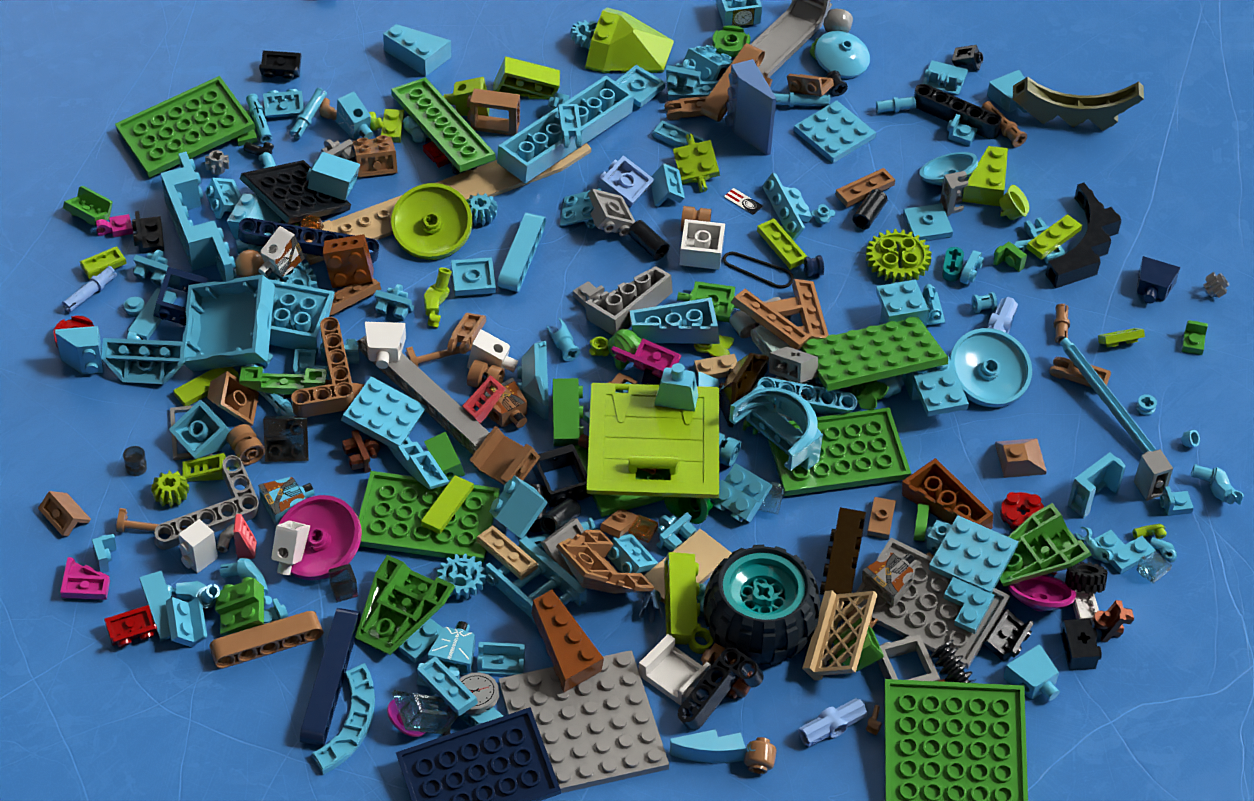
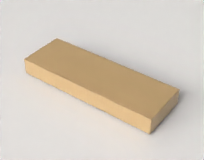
M494 525L476 537L477 542L520 580L538 568V563Z

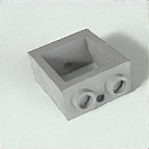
M920 635L908 636L892 643L886 642L880 646L884 657L878 660L877 663L885 679L898 680L889 658L917 651L927 674L908 680H940Z

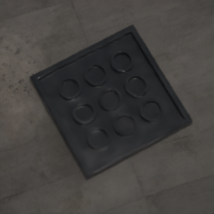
M304 160L241 173L240 180L287 224L348 211L351 207L347 200L308 189L309 180H306L309 169H312V167Z

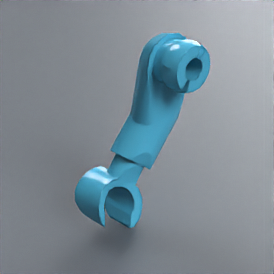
M1081 527L1087 531V536L1083 537L1081 534L1076 533V537L1085 541V546L1091 552V556L1104 563L1112 562L1114 559L1113 551L1098 546L1095 539L1091 538L1092 530L1087 527Z

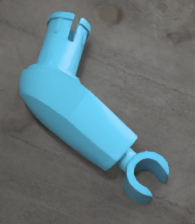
M1197 464L1193 465L1191 477L1208 481L1214 497L1228 504L1236 502L1238 505H1241L1244 494L1231 486L1225 471L1218 467L1209 469Z
M240 558L235 563L221 564L220 567L225 568L220 569L222 578L239 576L241 579L245 577L255 578L264 586V603L269 605L272 603V598L266 596L269 592L265 578L250 559Z
M193 581L176 583V588L167 585L170 597L176 595L177 599L192 601L198 597L202 599L203 609L213 607L216 598L220 595V588L216 584L206 586L201 582Z

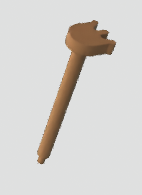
M457 346L454 352H449L448 349L418 357H416L413 347H408L405 354L418 367L419 363L459 354L460 346Z
M119 508L116 525L117 532L124 533L125 528L155 531V528L159 525L127 520L126 509Z

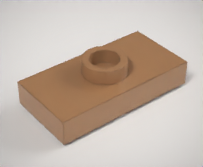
M874 497L867 532L868 536L889 539L895 500Z
M619 509L601 523L600 530L620 538L639 522L640 516L627 510Z

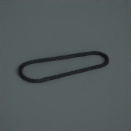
M734 251L728 252L723 256V262L727 266L774 287L786 288L794 281L791 271ZM733 254L788 273L791 280L785 285L775 284L728 263L726 257Z

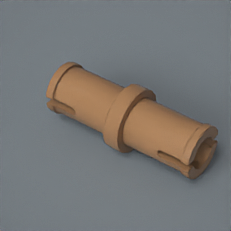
M1058 304L1055 307V342H1058V344H1060L1062 339L1068 338V328L1070 327L1068 319L1069 307L1068 305L1065 306V304Z

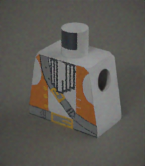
M888 553L863 569L862 582L875 591L889 605L894 607L914 582L915 572L912 567L917 561L910 553H907L902 559L894 553Z

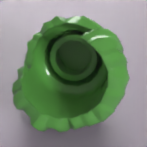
M621 329L608 340L609 353L615 357L611 351L612 346H615L635 355L642 339L631 330ZM614 358L618 370H623L630 362L626 361L624 363Z

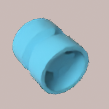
M719 433V463L731 467L740 452L741 441L732 437L726 439L724 434Z

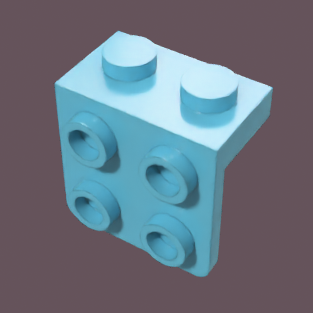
M706 45L704 47L688 48L684 60L688 59L690 61L689 66L696 67L695 71L701 72V81H716L721 68H728L733 62L731 60L732 57L724 53L720 54L716 52L717 49L715 47Z

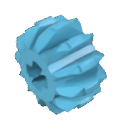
M477 193L476 196L470 195L469 199L466 200L470 206L472 222H474L475 226L478 223H481L483 226L486 222L491 224L492 220L496 219L498 206L493 196L488 197L486 193L484 195Z

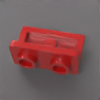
M149 605L104 619L112 646L118 644V647H124L131 644L133 639L140 637L141 640H146L153 637V633L157 632V626Z

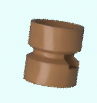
M683 206L681 232L684 229L685 219L710 222L712 209L700 208L696 210L695 207Z
M476 359L469 369L467 385L478 389L490 375L499 383H502L505 369L495 365L489 367L488 363Z
M238 425L228 433L227 442L235 455L241 459L243 465L254 464L263 457L265 453L264 446L250 425Z

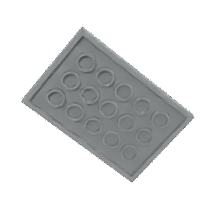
M890 538L877 560L888 553H894L900 559L907 553L912 554L917 561L912 567L915 572L914 582L894 607L877 594L872 612V620L878 619L876 624L904 638L920 635L926 649L932 652L944 643L954 640L950 647L959 648L955 656L963 655L959 663H967L966 669H968L1008 604L1010 595L994 588L992 592L994 600L976 633L973 634L959 628L954 623L962 606L943 598L952 579L929 570L932 557ZM862 582L856 592L873 590ZM864 599L858 605L859 609L867 603L868 599Z

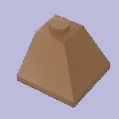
M227 371L212 380L207 398L245 424L253 426L259 392L239 384V379Z
M1037 438L995 442L1004 478L1046 474L1047 471Z

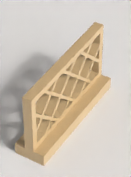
M833 590L824 592L818 624L811 637L802 668L813 680H822L823 675L856 673L877 598L875 591L835 594ZM864 599H868L867 603L859 609L858 605ZM843 601H850L851 603L842 610ZM856 608L857 612L847 619L845 616ZM863 617L862 622L854 628L852 625L859 618ZM844 619L845 623L837 629L838 622ZM850 627L852 631L842 639L840 635ZM857 636L856 643L849 648L846 644ZM838 638L840 642L831 649L833 641ZM845 647L846 651L836 658L834 655ZM851 656L850 665L842 666L841 664ZM833 658L834 662L826 667L827 661Z

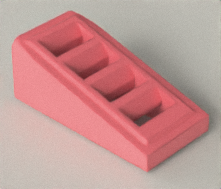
M490 375L462 407L481 424L506 388ZM491 384L497 389L495 392L489 388ZM486 392L491 395L489 399L484 395ZM481 399L485 401L483 405L479 402Z
M236 514L233 533L237 557L253 559L256 554L257 541L243 516Z

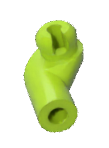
M369 112L371 116L370 129L376 131L378 128H382L384 126L382 119L377 118L375 112Z

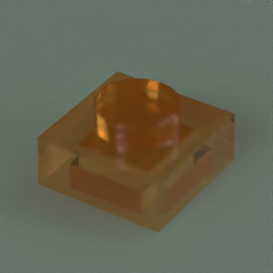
M638 515L628 532L633 534L636 539L649 543L658 528V522Z

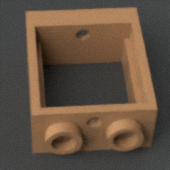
M474 88L472 96H469L467 101V107L470 108L467 120L471 122L473 130L512 136L517 134L520 125V95ZM478 107L508 110L509 119L478 115Z

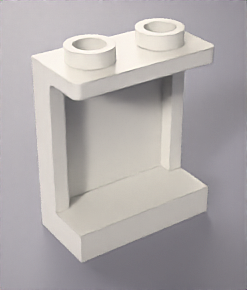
M667 634L639 662V674L645 681L679 705H682L710 669L711 664L706 662L703 666L676 648L675 638Z

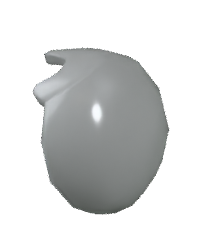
M831 9L824 18L823 25L827 32L843 31L848 33L852 27L853 17L851 13L844 9Z

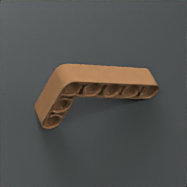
M326 317L320 322L321 338L331 384L299 389L293 392L291 395L292 409L297 417L304 418L345 411L354 400L353 385L340 325L334 317Z

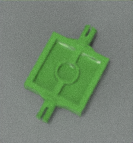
M695 281L694 289L690 294L678 292L677 301H692L712 297L717 321L729 322L734 308L739 309L731 303L735 296L734 286Z

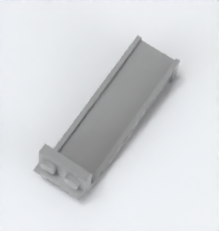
M792 0L787 11L750 44L765 51L764 59L758 67L763 76L770 78L822 27L824 18L832 6L831 0Z

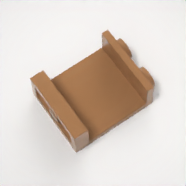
M495 426L487 434L480 447L473 453L470 461L477 470L505 486L514 475L524 480L540 459V456L533 447L525 444V446L520 445L506 437Z

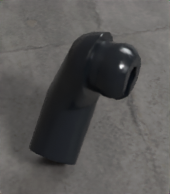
M246 142L243 149L254 155H261L264 152L272 154L274 145L265 142L263 147Z

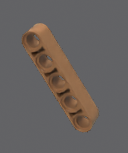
M746 43L731 65L753 59L757 67H759L764 59L765 51ZM731 65L708 95L700 111L702 115L717 122L721 121L728 111L726 103L729 99L727 89L730 87L729 73H731Z
M306 611L217 638L209 644V649L216 667L227 668L315 641L323 635V629L316 612Z

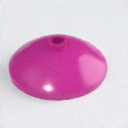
M1046 575L1008 585L1009 591L1017 600L1036 611H1052L1065 608L1072 604L1076 597L1075 590L1066 586L1067 584L1064 581Z

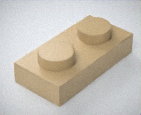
M735 354L695 360L694 368L697 377L698 372H702L716 379L727 376L730 368L733 369L735 367L737 359Z

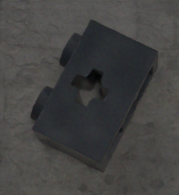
M1091 619L1064 620L1060 634L1069 671L1096 669L1098 660H1101L1102 652L1101 647L1097 646V630L1095 627H1092Z

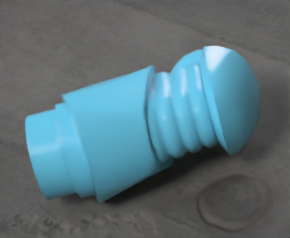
M411 116L404 118V129L413 137L414 142H425L426 138H429Z

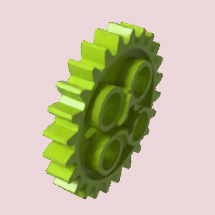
M894 229L893 233L886 230L885 235L879 232L878 237L873 236L872 241H869L866 248V261H868L867 266L872 267L871 272L878 271L877 277L884 275L885 281L892 278L893 283L896 282V279L903 282L904 279H907V281L912 280V277L919 280V275L924 276L925 271L929 270L932 252L929 251L930 246L925 245L926 240L919 241L920 235L913 237L912 231L905 234L904 229L901 233H898L896 229Z

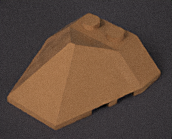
M585 530L582 535L577 534L573 539L568 538L556 546L583 588L613 594L653 591L655 588L642 573H618L605 559L614 544L601 530Z

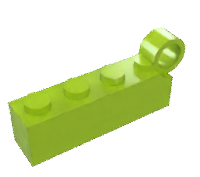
M669 552L664 561L666 635L669 634L675 638V644H688L693 652L704 654L707 649H710L713 638L708 629L701 628V624L697 623V617L700 614V603H697L700 586L699 583H696L699 564L695 562V554ZM695 637H703L707 645L698 644L695 641Z

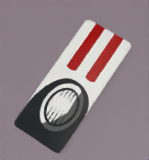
M735 188L724 196L752 214L757 213L763 207V205Z

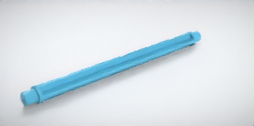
M1068 338L1062 339L1060 344L1064 348L1063 351L1079 369L1101 400L1108 406L1109 410L1132 440L1139 446L1143 454L1148 451H1156V448L1092 366L1085 360V357L1074 343H1071Z

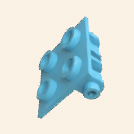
M932 60L928 70L926 69L925 78L922 84H927L943 92L959 96L968 69Z
M590 190L564 197L560 227L583 221L588 228L592 229L595 227L591 212L595 208L592 206L588 196Z

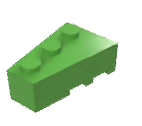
M578 378L553 379V446H568L571 444L576 446L578 445L579 437L584 434V426H579V419L583 418V406H579V399L583 398V386H579Z

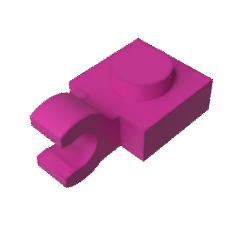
M129 214L109 217V222L104 219L96 220L98 236L112 233L113 237L133 234Z

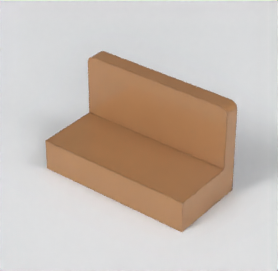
M49 491L38 507L41 513L62 536H69L77 522L89 523L91 520L68 493Z

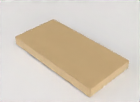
M702 529L695 532L673 551L676 553L695 554V562L699 564L696 583L703 584L709 579L719 563L724 558L728 559L729 555L732 554ZM666 557L644 575L655 587L654 590L661 594L660 601L664 604V561Z

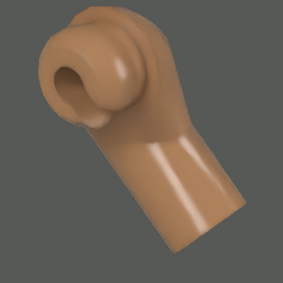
M324 98L320 105V115L327 119L336 120L337 110L330 106L328 98Z

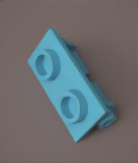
M927 284L924 286L922 293L929 309L926 325L945 324L938 293L935 292V287Z

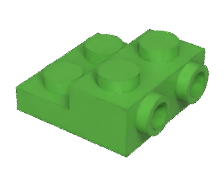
M245 577L241 583L236 585L227 584L220 590V595L216 598L215 611L220 614V634L222 636L264 624V586L255 578Z

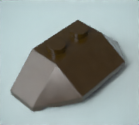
M749 353L739 360L733 369H729L725 383L720 384L719 406L729 427L733 428L734 426L729 420L730 406L750 393L756 383L764 377L768 370L769 356Z

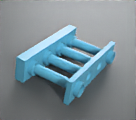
M527 536L519 540V548L538 563V568L524 579H517L512 583L505 577L510 572L507 567L503 565L497 570L492 564H486V579L488 583L496 586L532 619L535 625L536 623L531 614L533 600L554 588H559L564 593L559 598L564 605L571 601L581 607L586 603L587 589L583 588L574 577ZM539 574L549 579L547 583L528 597L520 590V588Z

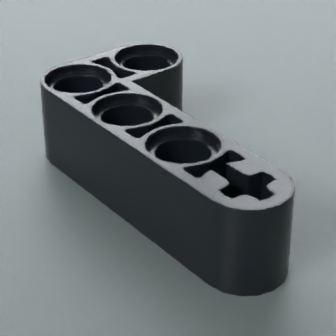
M725 649L679 707L678 718L689 730L699 729L737 680H740L749 687H757L764 679L763 672L752 659L737 649ZM733 659H737L734 664L729 665ZM755 670L751 676H747L750 671ZM723 677L720 682L715 683L718 678ZM709 695L708 699L701 701L704 696Z

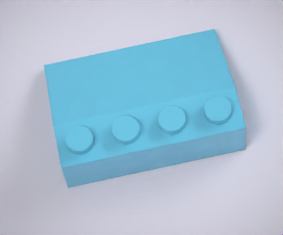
M269 279L275 285L269 345L290 349H316V354H318L322 343L320 322L330 315L335 295L334 291Z

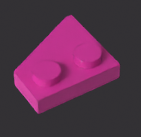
M67 557L60 591L61 598L107 600L110 585L109 576L95 571L88 565L82 566L76 563L73 558Z

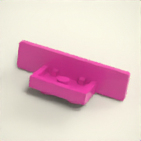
M643 338L635 355L615 346L611 348L615 359L624 363L630 361L634 363V367L645 371V368L653 371L652 374L659 378H662L664 368H672V365L678 363L681 358L679 353Z

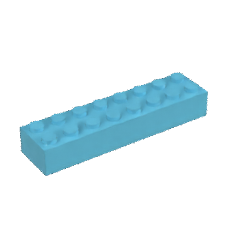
M604 76L563 103L578 104L582 128L581 146L632 113L635 95L608 76ZM558 107L498 146L497 163L525 184L578 149L575 145V136L569 137V148H564Z

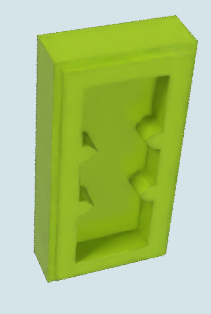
M117 246L79 261L81 268L89 279L100 274L108 266L115 269L127 264L125 257Z

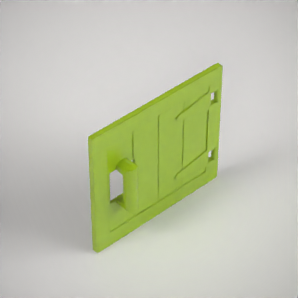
M592 383L587 494L719 498V388L697 386L698 399L695 411L655 406L659 385ZM616 390H628V393L615 392ZM637 468L670 469L671 480L636 479Z

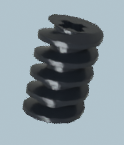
M950 640L934 650L930 657L932 660L939 659L935 663V667H943L939 674L941 676L948 675L945 678V682L973 683L976 681V679H968L972 671L964 672L968 664L959 663L963 655L955 656L959 648L950 647L954 640Z

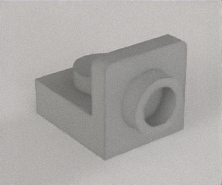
M588 281L573 290V297L585 307L586 301L590 299L594 301L600 298V294L604 293L605 288L602 285L596 288Z

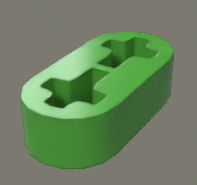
M918 504L913 540L925 541L929 505Z

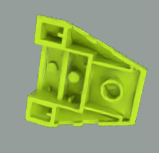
M607 7L602 10L591 39L585 68L601 73H610V71L626 73L635 65H638L649 73H663L674 41L626 12Z

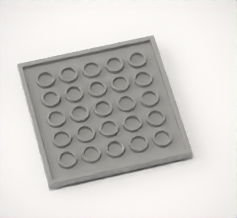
M632 650L603 656L604 661L601 672L564 693L554 667L499 678V687L507 714L531 707L561 793L669 769L666 752Z

